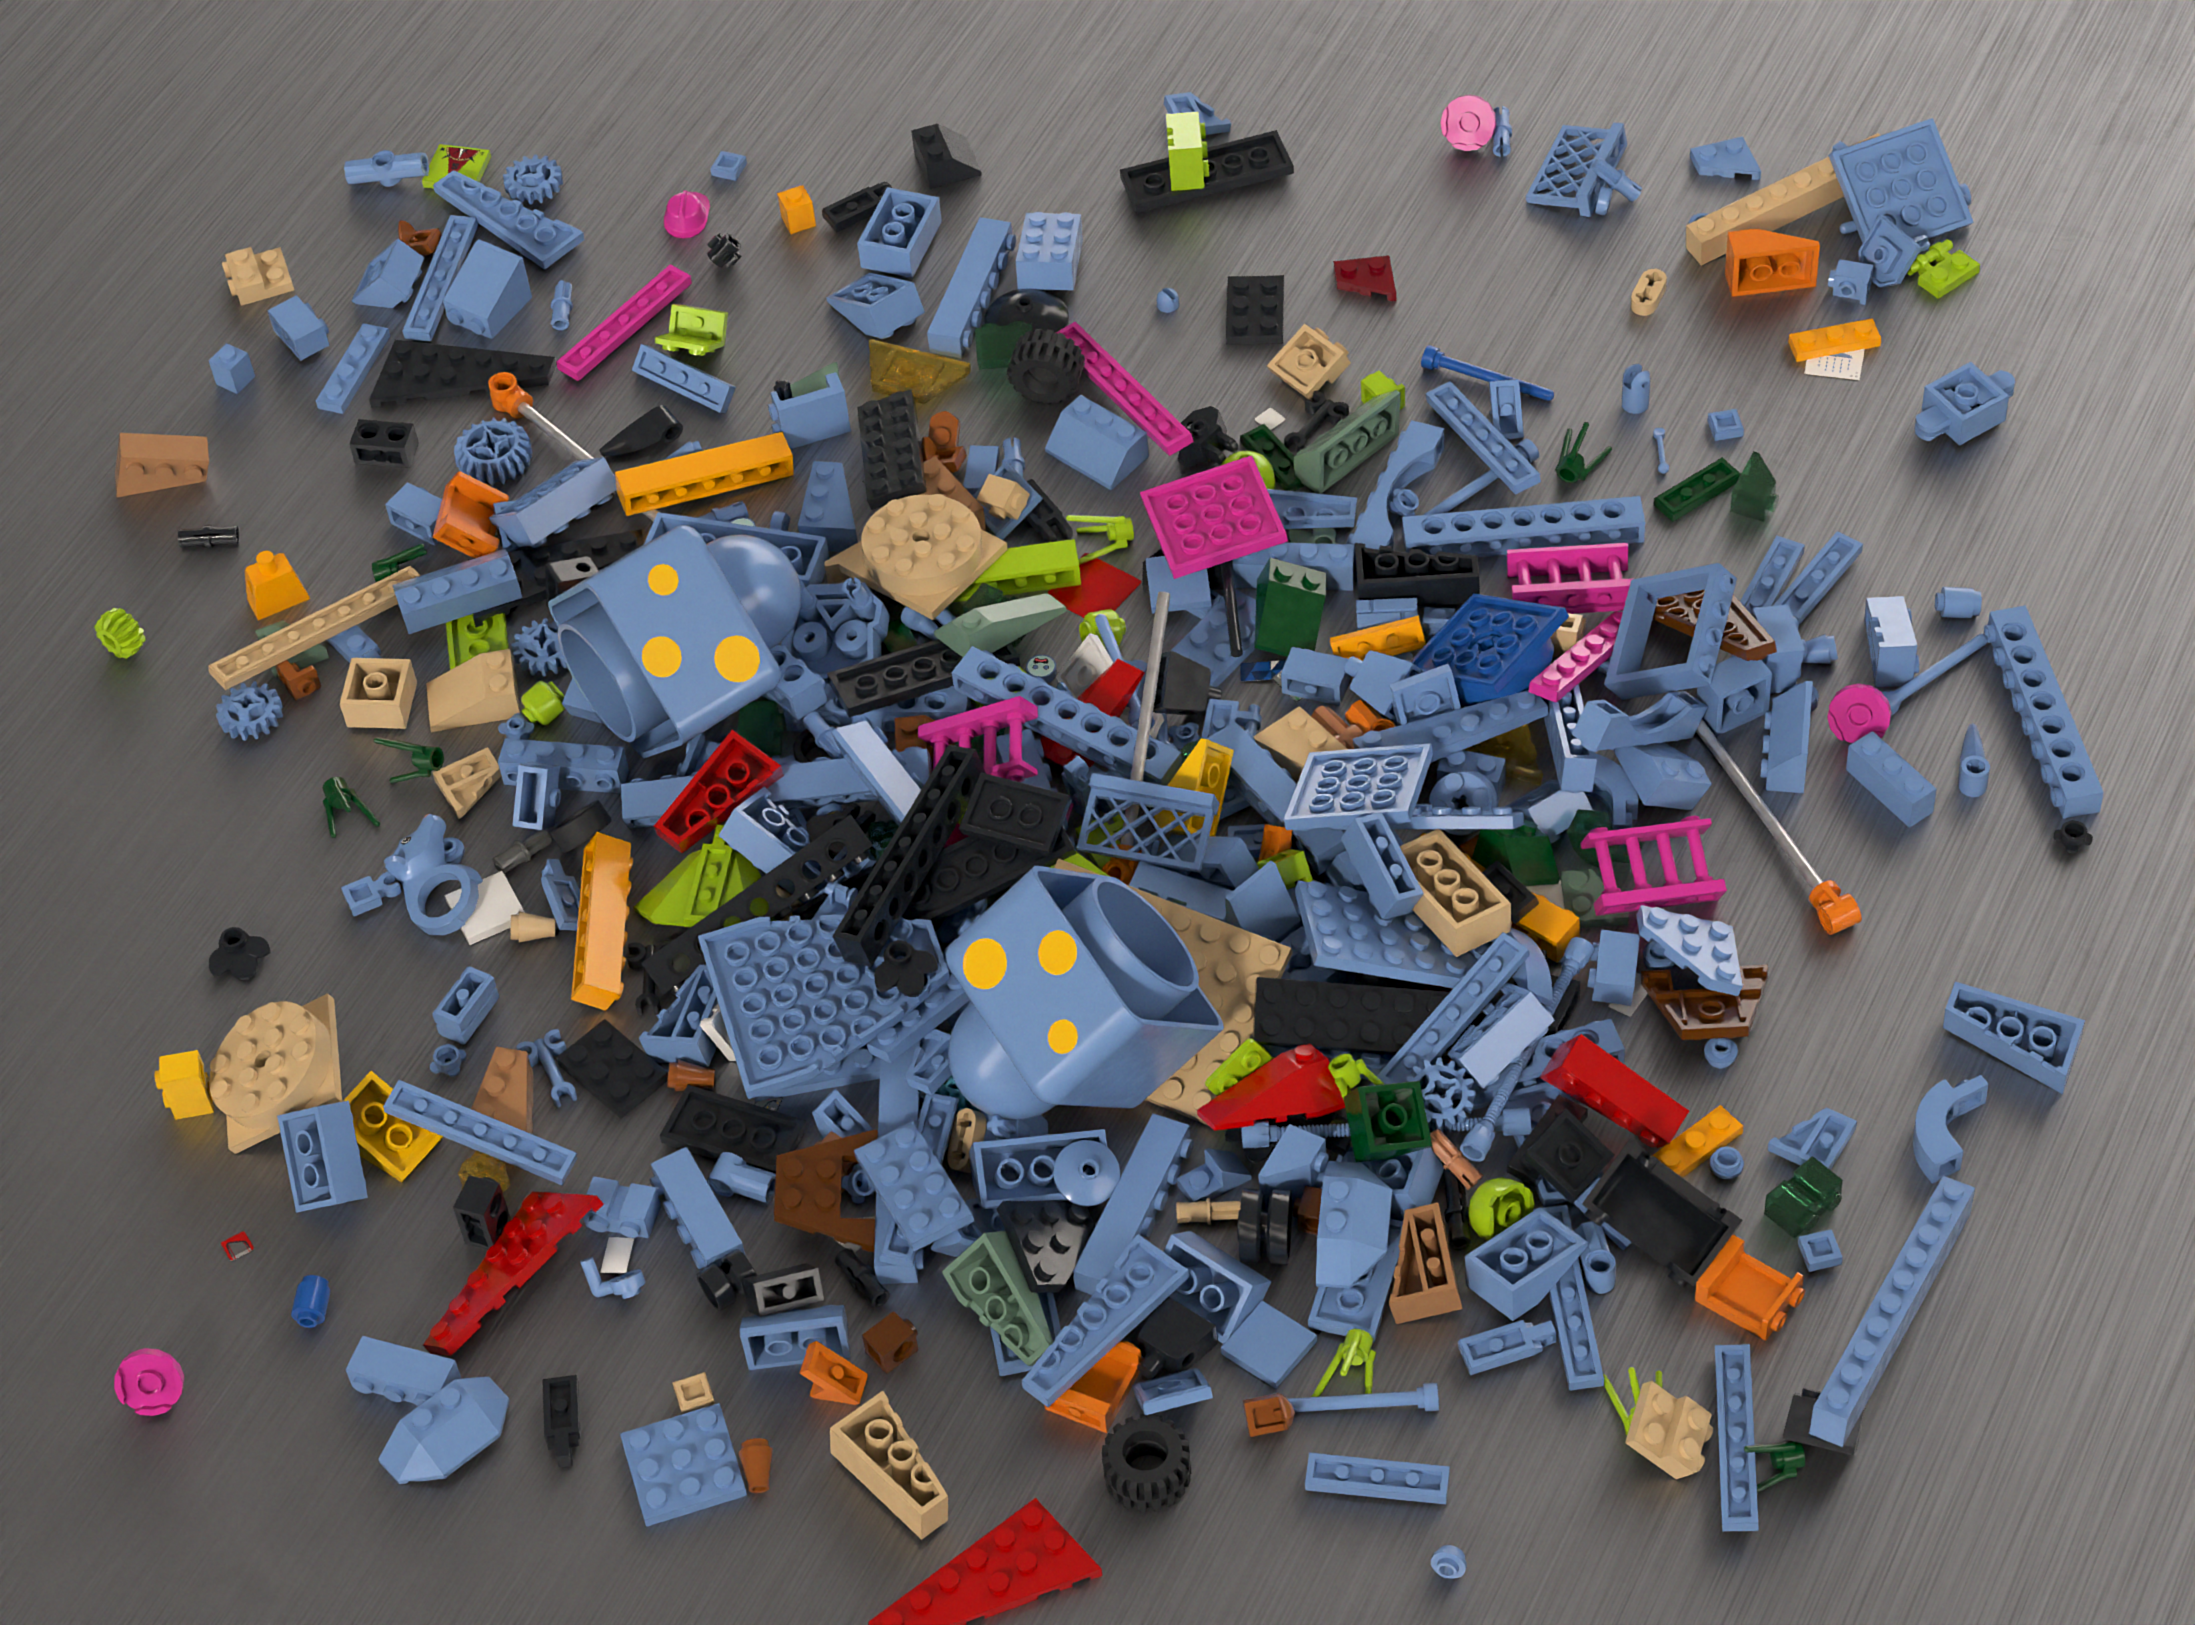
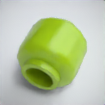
M1105 609L1085 615L1083 622L1079 625V634L1082 642L1090 633L1097 635L1105 647L1095 622L1098 614H1104L1107 617L1117 645H1120L1123 635L1126 633V624L1124 619L1119 617L1114 610Z
M539 681L521 697L522 704L525 707L521 712L533 724L538 721L544 726L549 725L565 710L562 704L565 696L552 681L548 683Z

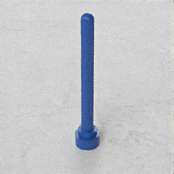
M1431 345L1425 348L1421 360V367L1430 370L1443 367L1487 382L1516 379L1447 357L1444 352H1440V348ZM1519 380L1521 393L1546 401H1551L1554 398L1552 390Z

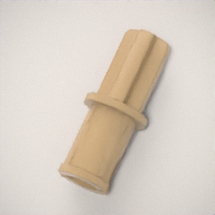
M1207 1198L1206 1201L1176 1202L1177 1223L1207 1222L1208 1225H1211V1220L1238 1219L1241 1201L1211 1202L1210 1198Z

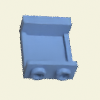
M836 372L825 375L827 388L784 401L779 399L776 391L770 393L772 403L768 404V410L772 421L776 422L771 425L773 434L783 432L790 449L851 432L845 391Z

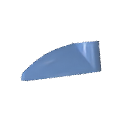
M1972 723L1967 728L1962 746L1958 786L1964 795L1979 797L1986 792L1990 764L1985 759L1984 748L1977 726Z

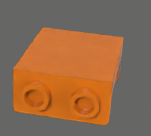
M461 471L457 472L445 486L432 538L473 558L495 552L500 539L494 537L497 527L490 522L489 517L494 515V503L507 502L509 496Z
M1732 1235L1696 1282L1695 1301L1766 1341L1773 1331L1779 1332L1787 1319L1786 1313L1792 1306L1796 1308L1801 1303L1806 1292L1803 1289L1804 1275L1797 1272L1792 1279L1746 1254L1744 1252L1745 1241Z
M1120 1341L1049 1407L1044 1405L1045 1410L1108 1433L1140 1373L1137 1365L1142 1360L1141 1350L1128 1341Z

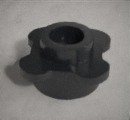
M2075 820L2065 822L2061 830H2056L2053 835L2054 839L2061 842L2069 853L2078 852L2080 847L2090 845L2093 840L2092 835L2087 833L2086 826Z

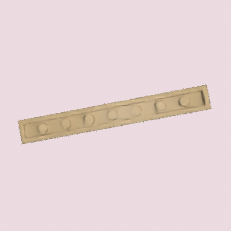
M410 565L208 665L209 673L227 690L397 605L398 601L392 585L421 575Z

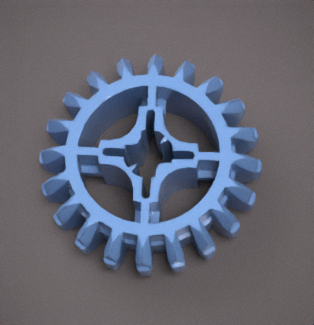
M493 417L490 422H485L482 419L479 425L471 424V430H463V435L457 437V443L454 446L455 462L459 470L483 483H490L492 487L496 482L505 484L507 479L515 480L516 474H524V468L530 466L529 462L532 458L530 437H528L523 426H518L515 421L509 423L506 418L496 421Z

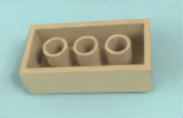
M1436 829L1400 846L1424 893L1412 910L1456 957L1498 938L1502 932L1508 933L1511 931V903L1440 829Z

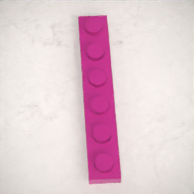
M671 264L557 360L558 370L577 381L582 379L692 284L691 275Z
M1613 612L1531 680L1529 693L1556 703L1610 658L1623 612Z

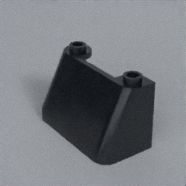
M1631 1138L1582 1203L1587 1209L1584 1214L1587 1218L1600 1227L1604 1222L1641 1248L1671 1271L1668 1277L1682 1288H1685L1687 1284L1693 1287L1696 1285L1698 1279L1743 1222L1741 1218L1730 1210L1721 1208L1719 1203L1715 1200L1713 1201L1665 1166L1659 1159L1654 1156L1651 1157L1644 1150V1147Z

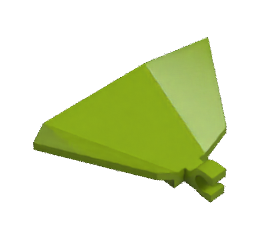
M717 824L712 844L703 843L702 849L690 853L633 908L634 911L654 924L692 927L762 878V876L750 860L735 851L726 841L718 836L724 825ZM764 898L754 899L750 906L751 912L755 916L765 915L769 909L767 900ZM731 916L725 921L724 928L741 923L742 921L739 917ZM775 917L770 919L771 921H777Z

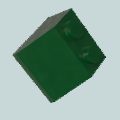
M1524 819V825L1515 829L1480 830L1471 859L1487 869L1498 860L1525 887L1558 884L1560 880L1549 836L1539 830L1536 823Z
M1419 1081L1357 1087L1343 1097L1356 1162L1389 1159L1432 1146Z

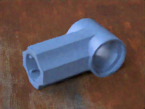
M723 1152L711 1171L707 1183L712 1191L721 1196L728 1197L737 1193L767 1203L769 1200H772L775 1194L776 1174L749 1166L741 1157L733 1153Z
M1593 1221L1581 1223L1573 1231L1588 1242V1247L1579 1256L1585 1273V1285L1593 1293L1605 1294L1610 1292L1615 1286V1257L1610 1253L1602 1226H1598Z

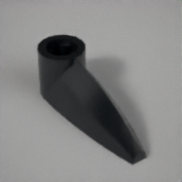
M660 405L623 429L600 448L599 451L603 457L615 456L643 449L660 440L664 443H671L682 434L683 425L666 406Z

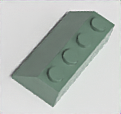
M1394 390L1373 397L1364 405H1360L1347 418L1340 420L1331 430L1320 435L1308 447L1300 450L1294 456V478H1299L1302 484L1317 494H1321L1399 435L1400 392Z

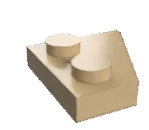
M488 747L438 771L432 772L435 782L458 819L462 818L501 777L499 765Z

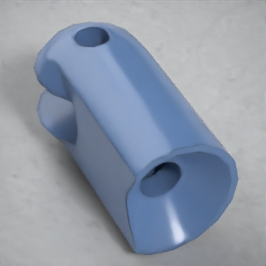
M1640 364L1630 365L1623 373L1622 407L1625 411L1632 414L1643 413L1649 407L1650 373L1649 371H1642V365Z

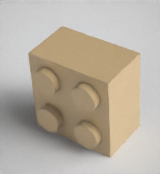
M351 658L340 700V707L347 727L406 729L417 686V680L410 659Z

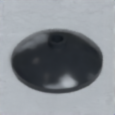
M1016 289L998 297L989 306L984 319L985 329L989 338L996 345L1014 351L1021 335L1025 336V333L1028 331L1035 332L1036 329L1047 331L1048 329L1054 330V333L1068 326L1069 313L1065 303L1049 291Z

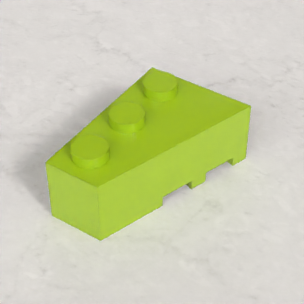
M1199 112L1166 114L1171 191L1205 188L1204 177H1209L1208 160H1203V158H1208L1207 142L1201 141V139H1206L1205 122H1199Z

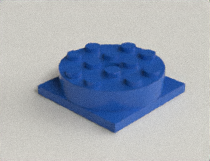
M1473 593L1410 662L1422 669L1423 672L1448 664L1453 673L1460 706H1472L1529 690L1530 681L1550 665L1554 654V644L1551 636L1569 615L1566 608Z

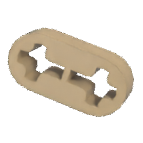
M1648 269L1641 275L1631 295V309L1635 314L1646 316L1654 313L1666 291L1667 276L1663 271Z
M965 1108L956 1115L947 1154V1161L952 1169L965 1173L971 1172L969 1150L973 1142L984 1141L987 1121L982 1112Z

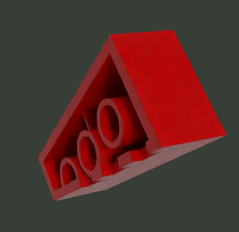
M731 730L654 825L657 835L680 853H684L714 830L717 824L720 825L727 820L737 806L763 787L767 789L784 776L782 766L734 730Z
M1582 1034L1559 1045L1539 1077L1638 1136L1642 1143L1652 1148H1660L1670 1144L1689 1113L1688 1109Z

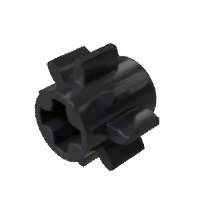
M719 233L707 243L708 247L711 248L707 255L718 267H723L726 264L730 268L742 257L738 253L741 245L731 234L726 233L722 236Z

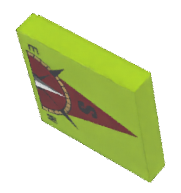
M439 144L429 164L428 176H424L422 179L423 187L434 189L433 185L453 170L480 182L491 159L490 150Z

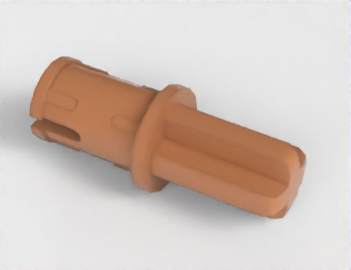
M1436 1129L1430 1133L1431 1148L1445 1164L1443 1168L1445 1170L1449 1168L1466 1189L1470 1190L1484 1175L1462 1154L1461 1150L1459 1151L1441 1130Z

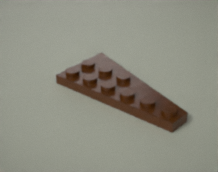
M1705 590L1658 598L1653 620L1693 637ZM1733 594L1720 649L1746 661L1762 660L1767 655L1776 653L1775 640Z

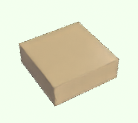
M705 1372L672 1382L682 1414L715 1404Z

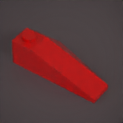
M1117 659L1076 699L1085 704L1091 703L1095 705L1101 712L1111 717L1116 716L1120 718L1145 672ZM1042 735L1040 739L1044 753L1042 758L1064 769L1063 766L1067 765L1078 755L1086 762L1089 768L1093 766L1094 761Z
M1307 1044L1281 1053L1197 1109V1115L1214 1131L1254 1126L1258 1119L1269 1118L1275 1119L1276 1123L1285 1122L1288 1115L1305 1113L1306 1119L1316 1118L1343 1109L1345 1104L1335 1079L1328 1069L1330 1063L1328 1058L1313 1045Z

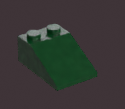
M1269 558L1257 578L1254 648L1288 657L1292 647L1315 651L1326 596L1325 572Z

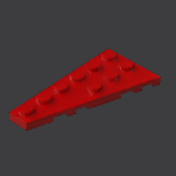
M532 1191L523 1200L521 1208L513 1219L505 1225L504 1231L496 1243L487 1250L486 1257L481 1264L470 1274L466 1285L459 1295L450 1302L449 1309L444 1316L432 1327L429 1337L423 1344L425 1349L430 1354L452 1356L481 1327L480 1319L493 1308L498 1310L506 1302L503 1296L514 1285L520 1288L557 1252L558 1247L556 1243L569 1233L574 1235L582 1227L579 1221L591 1209L596 1213L604 1203L597 1195Z
M1034 1498L868 1621V1625H967L966 1622L984 1616L986 1619L1038 1600L1039 1595L1058 1588L1060 1591L1073 1587L1072 1583L1090 1577L1092 1580L1103 1576L1102 1569L1049 1511Z

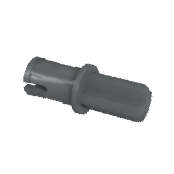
M545 829L536 832L522 842L516 840L514 845L508 850L493 857L492 860L495 862L496 869L506 874L524 861L526 863L530 862L532 855L552 843V838Z

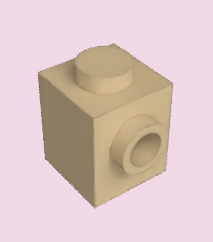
M988 474L976 500L987 508L992 516L998 519L1005 520L1006 517L1018 520L1022 510L1026 507L1030 494L1017 482Z

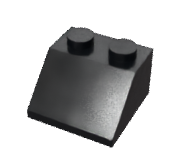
M940 124L911 130L914 155L929 189L982 175L965 136Z
M1803 1388L1802 1394L1794 1393L1782 1439L1854 1455L1858 1448L1866 1408L1863 1409L1844 1446L1841 1447L1809 1434L1813 1407L1821 1392Z

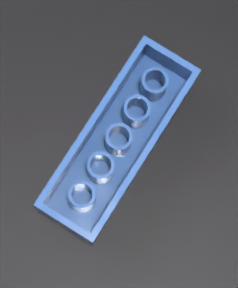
M661 512L657 513L644 543L646 544L681 525L694 528L702 536L706 544L715 539L730 535L755 536L775 545L788 557L797 572L799 580L805 584V587L822 583L826 573L824 562L830 559L826 537Z

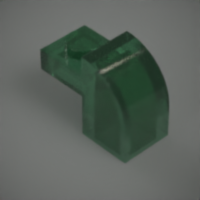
M1578 809L1567 831L1574 851L1583 860L1599 867L1596 848L1582 849L1580 843L1592 829L1607 827L1608 831L1617 829L1612 828L1607 812ZM1639 842L1640 850L1642 849L1644 842ZM1626 844L1608 846L1612 862L1630 864Z

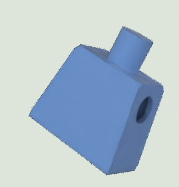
M1372 650L1366 654L1363 661L1354 656L1350 657L1344 667V672L1354 677L1350 684V689L1394 722H1396L1389 685L1423 673L1422 669L1409 661Z

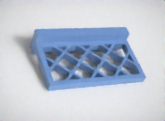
M1613 122L1610 129L1563 125L1526 195L1527 203L1579 208L1580 216L1591 217L1596 208L1602 186L1606 187L1608 182L1594 173L1591 167L1598 158H1602L1612 167L1616 168L1627 147L1624 123ZM1567 135L1579 137L1570 142L1565 140ZM1597 138L1604 139V141L1595 145L1590 142ZM1583 144L1587 146V148L1576 153L1573 150ZM1565 152L1569 153V156L1560 160L1556 158V156ZM1592 154L1595 156L1594 159L1585 163L1581 160ZM1574 162L1578 164V166L1567 171L1564 168ZM1559 170L1560 174L1551 178L1547 177V174ZM1583 172L1586 174L1585 177L1576 181L1572 178ZM1565 180L1569 183L1558 189L1554 186ZM1546 188H1549L1551 190V192L1546 193L1544 195L1537 194L1539 191H1542ZM1574 190L1577 193L1575 198L1562 196Z
M1092 773L1089 783L1091 791L1076 847L1078 851L1201 872L1214 815L1217 816L1219 802L1214 794ZM1097 799L1111 800L1115 809L1099 818L1095 812ZM1115 801L1123 803L1118 806ZM1133 804L1140 805L1146 814L1129 823L1122 811ZM1146 807H1151L1154 809L1148 811ZM1162 810L1172 811L1176 819L1160 829L1153 816ZM1177 812L1185 813V814H1183L1182 816L1179 817L1178 814H1177ZM1120 814L1127 826L1111 836L1103 824ZM1093 815H1094V817L1096 818V821L1092 823V819H1093ZM1194 815L1205 817L1203 827L1193 834H1190L1183 823ZM1150 819L1157 832L1141 842L1134 829ZM1181 825L1188 837L1172 847L1164 834ZM1101 826L1108 838L1098 845L1087 844L1089 833ZM1131 831L1139 844L1128 851L1120 850L1115 841ZM1162 837L1169 849L1159 856L1150 855L1145 847ZM1200 837L1199 844H1197L1195 840ZM1192 842L1197 849L1194 863L1181 861L1176 852ZM1112 844L1114 848H1109L1107 846ZM1141 849H1143V851H1144L1145 854L1137 853V852L1140 851ZM1173 855L1175 859H1170L1168 857Z

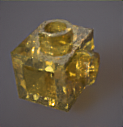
M476 1150L470 1158L462 1163L458 1172L462 1188L469 1175L479 1178L489 1177L500 1183L504 1193L511 1185L505 1162Z

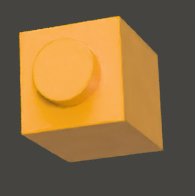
M803 185L777 193L781 218L790 234L816 226L813 202Z

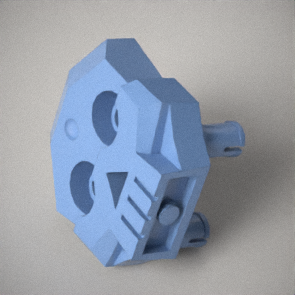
M854 577V581L852 578H849L844 583L814 584L805 587V584L799 580L801 586L800 611L792 630L781 643L794 658L801 659L811 672L820 674L825 684H829L828 672L882 656L881 641H884L887 636L890 614L883 602L871 592L865 582H861L858 578Z

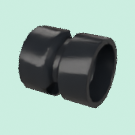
M736 1249L721 1258L720 1266L712 1264L697 1273V1280L709 1302L716 1310L721 1311L736 1301L737 1294L745 1296L743 1278L756 1276L757 1274L746 1256L739 1249Z

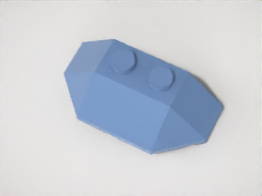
M1328 1161L1323 1176L1317 1234L1316 1286L1350 1289L1357 1283L1359 1278L1372 1269L1387 1254L1392 1189L1362 1163Z
M489 1376L455 1379L399 1420L378 1460L399 1484H406L409 1481L445 1479L501 1436L507 1408L510 1403L509 1397Z

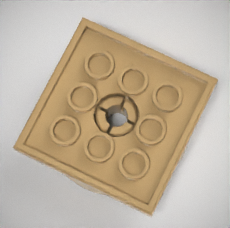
M942 494L913 495L898 500H891L876 511L863 529L861 545L839 566L841 573L853 579L854 577L858 578L861 582H865L868 587L934 620L1008 549L1007 542L980 529L979 522L974 513L962 503L945 497Z
M328 993L303 1006L293 1002L279 1001L259 1007L248 1015L240 1017L219 1046L215 1057L210 1063L209 1086L214 1103L226 1114L228 1149L234 1154L280 1133L278 1115L342 1102L334 998Z

